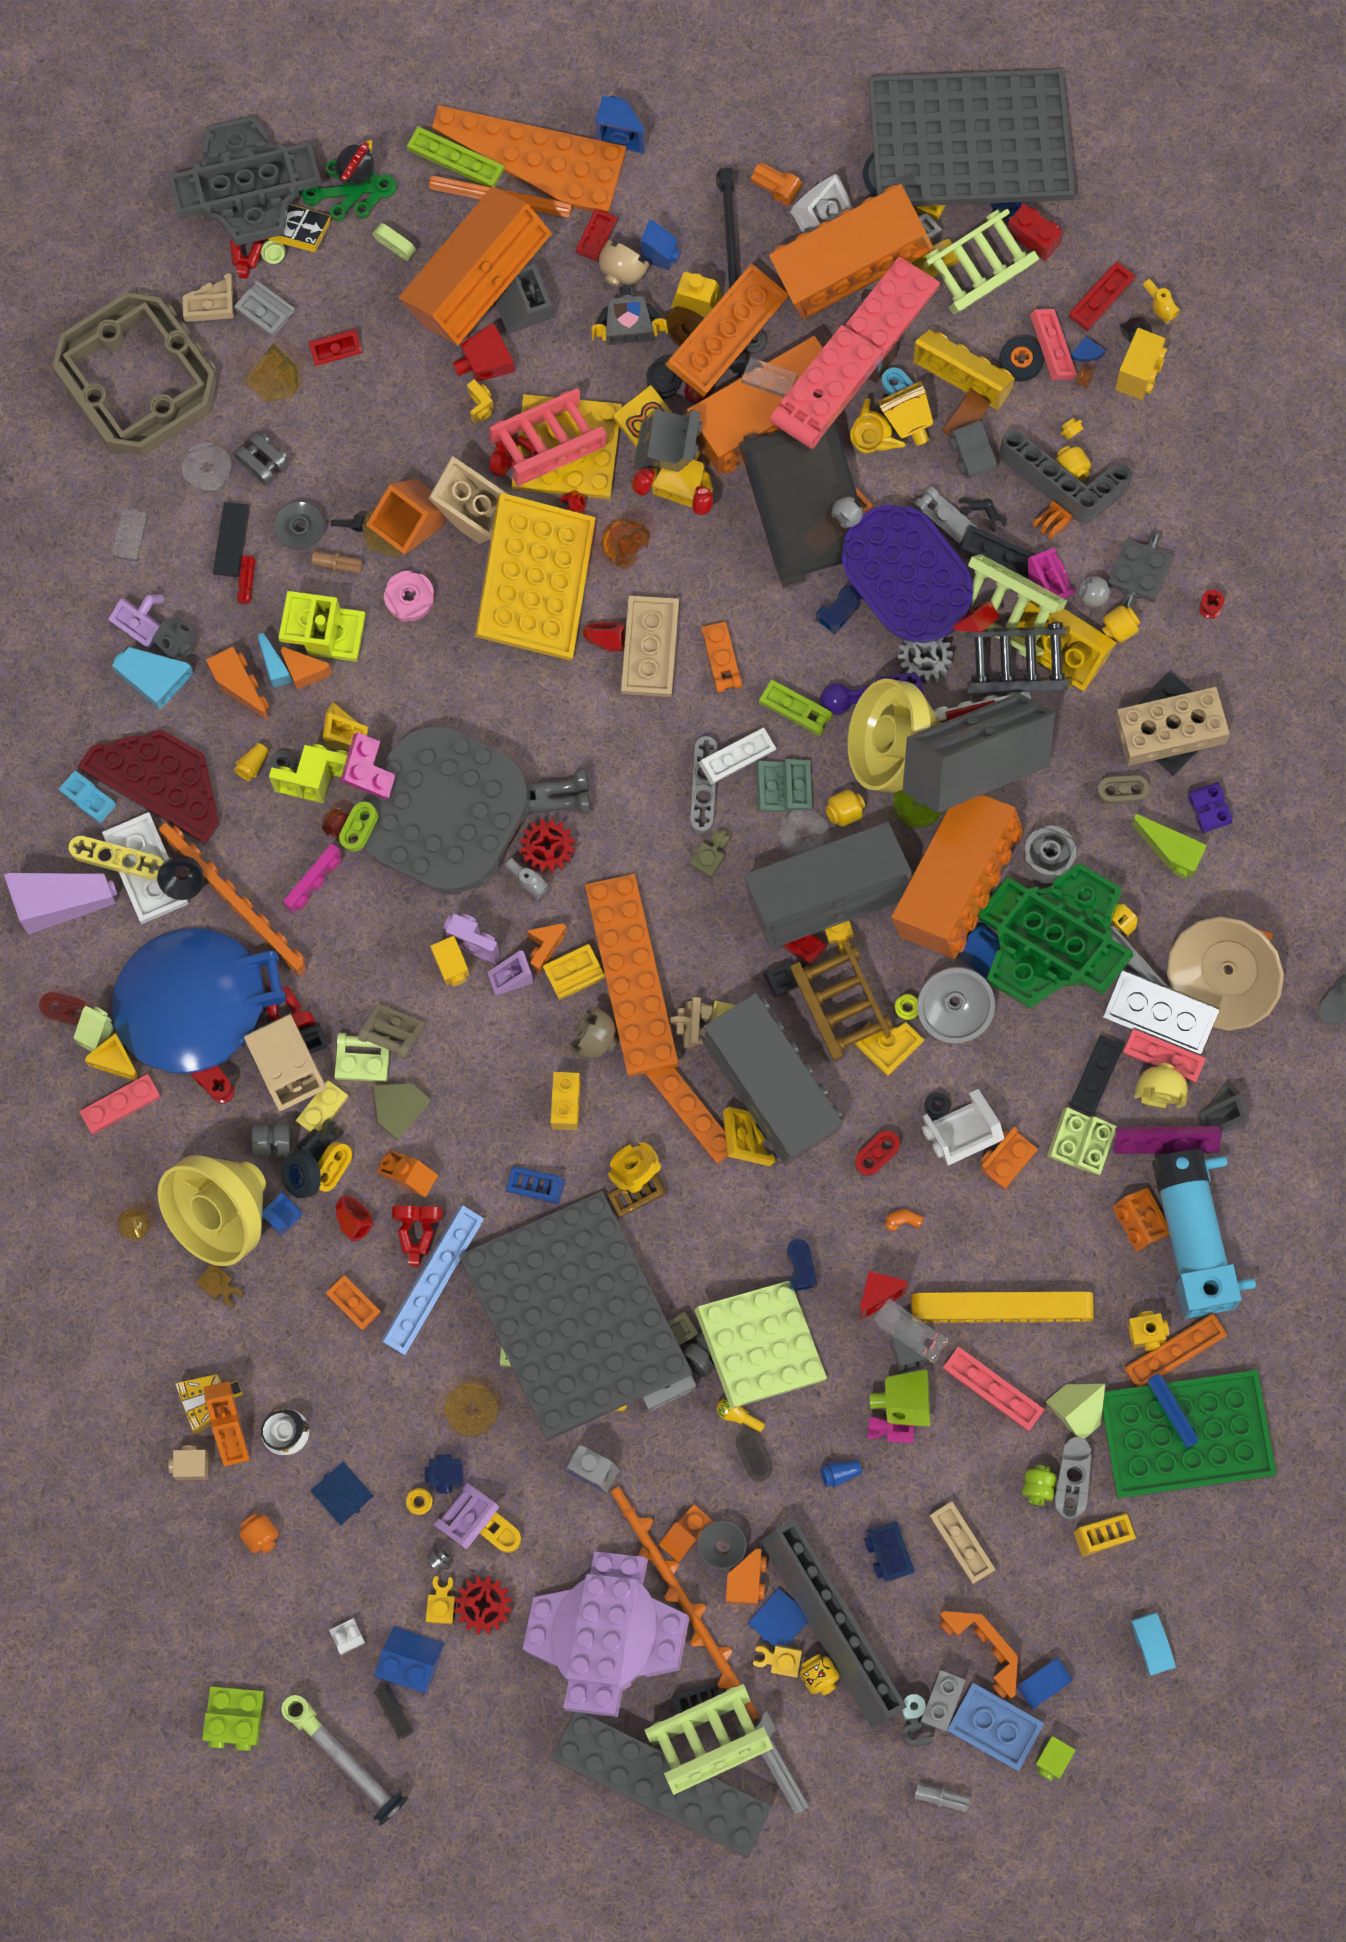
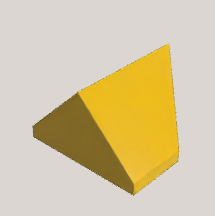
M332 701L325 716L323 739L326 748L349 750L354 733L359 732L367 736L368 727L359 724Z
M116 1033L86 1056L85 1062L89 1067L134 1081L139 1078Z

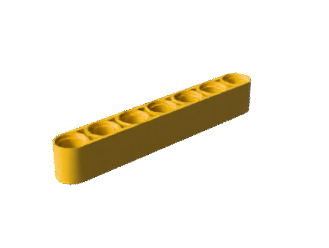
M1093 1293L911 1294V1321L915 1323H922V1320H924V1323H948V1320H950V1323L974 1322V1320H977V1322H1001V1320L1003 1322H1027V1319H1030V1322H1054V1319H1056V1322H1080V1319H1082V1322L1094 1320Z

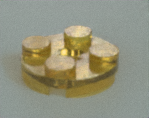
M478 1383L460 1385V1387L448 1395L445 1402V1416L450 1427L458 1434L466 1437H476L487 1433L495 1424L498 1416V1404L494 1395L485 1386ZM470 1403H475V1408L479 1409L478 1413H474L473 1417H468V1412L464 1411V1408L469 1407Z

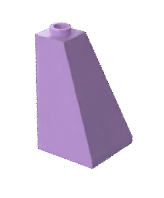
M4 874L19 921L28 935L116 904L113 896L118 894L113 880L108 881L104 874Z

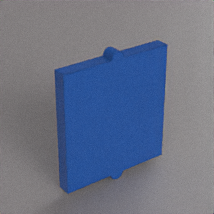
M779 1588L748 1622L762 1636V1641L767 1640L774 1648L776 1644L788 1646L808 1623L796 1600L793 1601Z

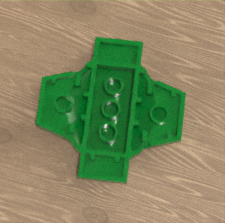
M1081 863L1055 879L1052 886L1044 889H1039L1038 886L1027 889L1007 877L989 899L986 907L981 909L978 914V920L997 931L1000 950L996 952L987 977L988 983L1029 1009L1061 987L1074 985L1083 987L1086 985L1103 995L1133 957L1131 950L1112 940L1110 929L1122 894L1121 887Z

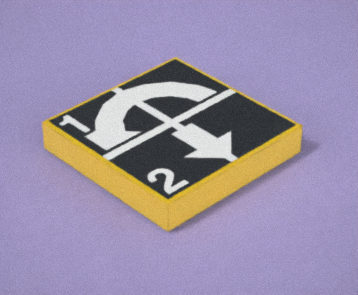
M289 204L285 234L269 238V240L315 253L331 223V215Z

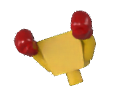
M699 449L695 460H692L679 472L653 466L637 471L633 477L632 489L638 495L646 496L652 487L653 495L692 507L693 512L697 515H706L713 507L711 478L709 473L705 471V464L697 461L700 454Z

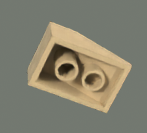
M452 456L428 499L459 531L478 544H481L491 539L498 495L500 493H507Z

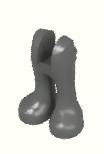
M585 767L578 768L574 777L568 780L527 784L530 797L536 796V800H530L529 813L531 814L555 810H577L581 814H591L589 786ZM579 793L578 795L563 798H549V796L555 794Z

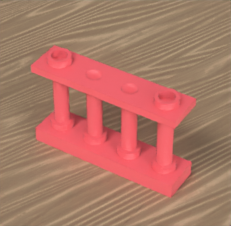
M578 388L572 391H565L558 397L505 421H497L489 428L490 443L494 444L502 440L516 463L513 466V480L517 486L606 447L607 434L603 427L591 429L577 408L580 404V391ZM568 411L582 435L569 439L555 416ZM546 420L560 445L547 449L535 431L534 425ZM523 430L538 455L529 459L523 457L511 437Z

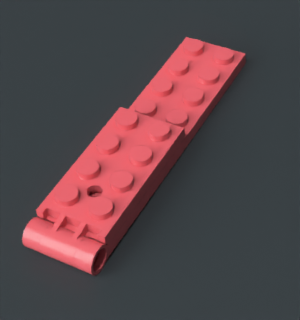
M899 256L844 326L841 325L782 399L780 405L771 415L770 423L810 449H813L940 287V282Z

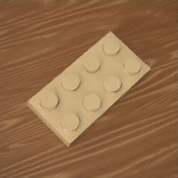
M629 596L621 694L672 697L679 599Z

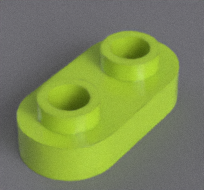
M360 802L353 807L339 835L340 843L346 850L356 852L365 846L378 820V812L372 804ZM365 814L370 815L367 820H362ZM354 836H358V840L355 843H351V839Z

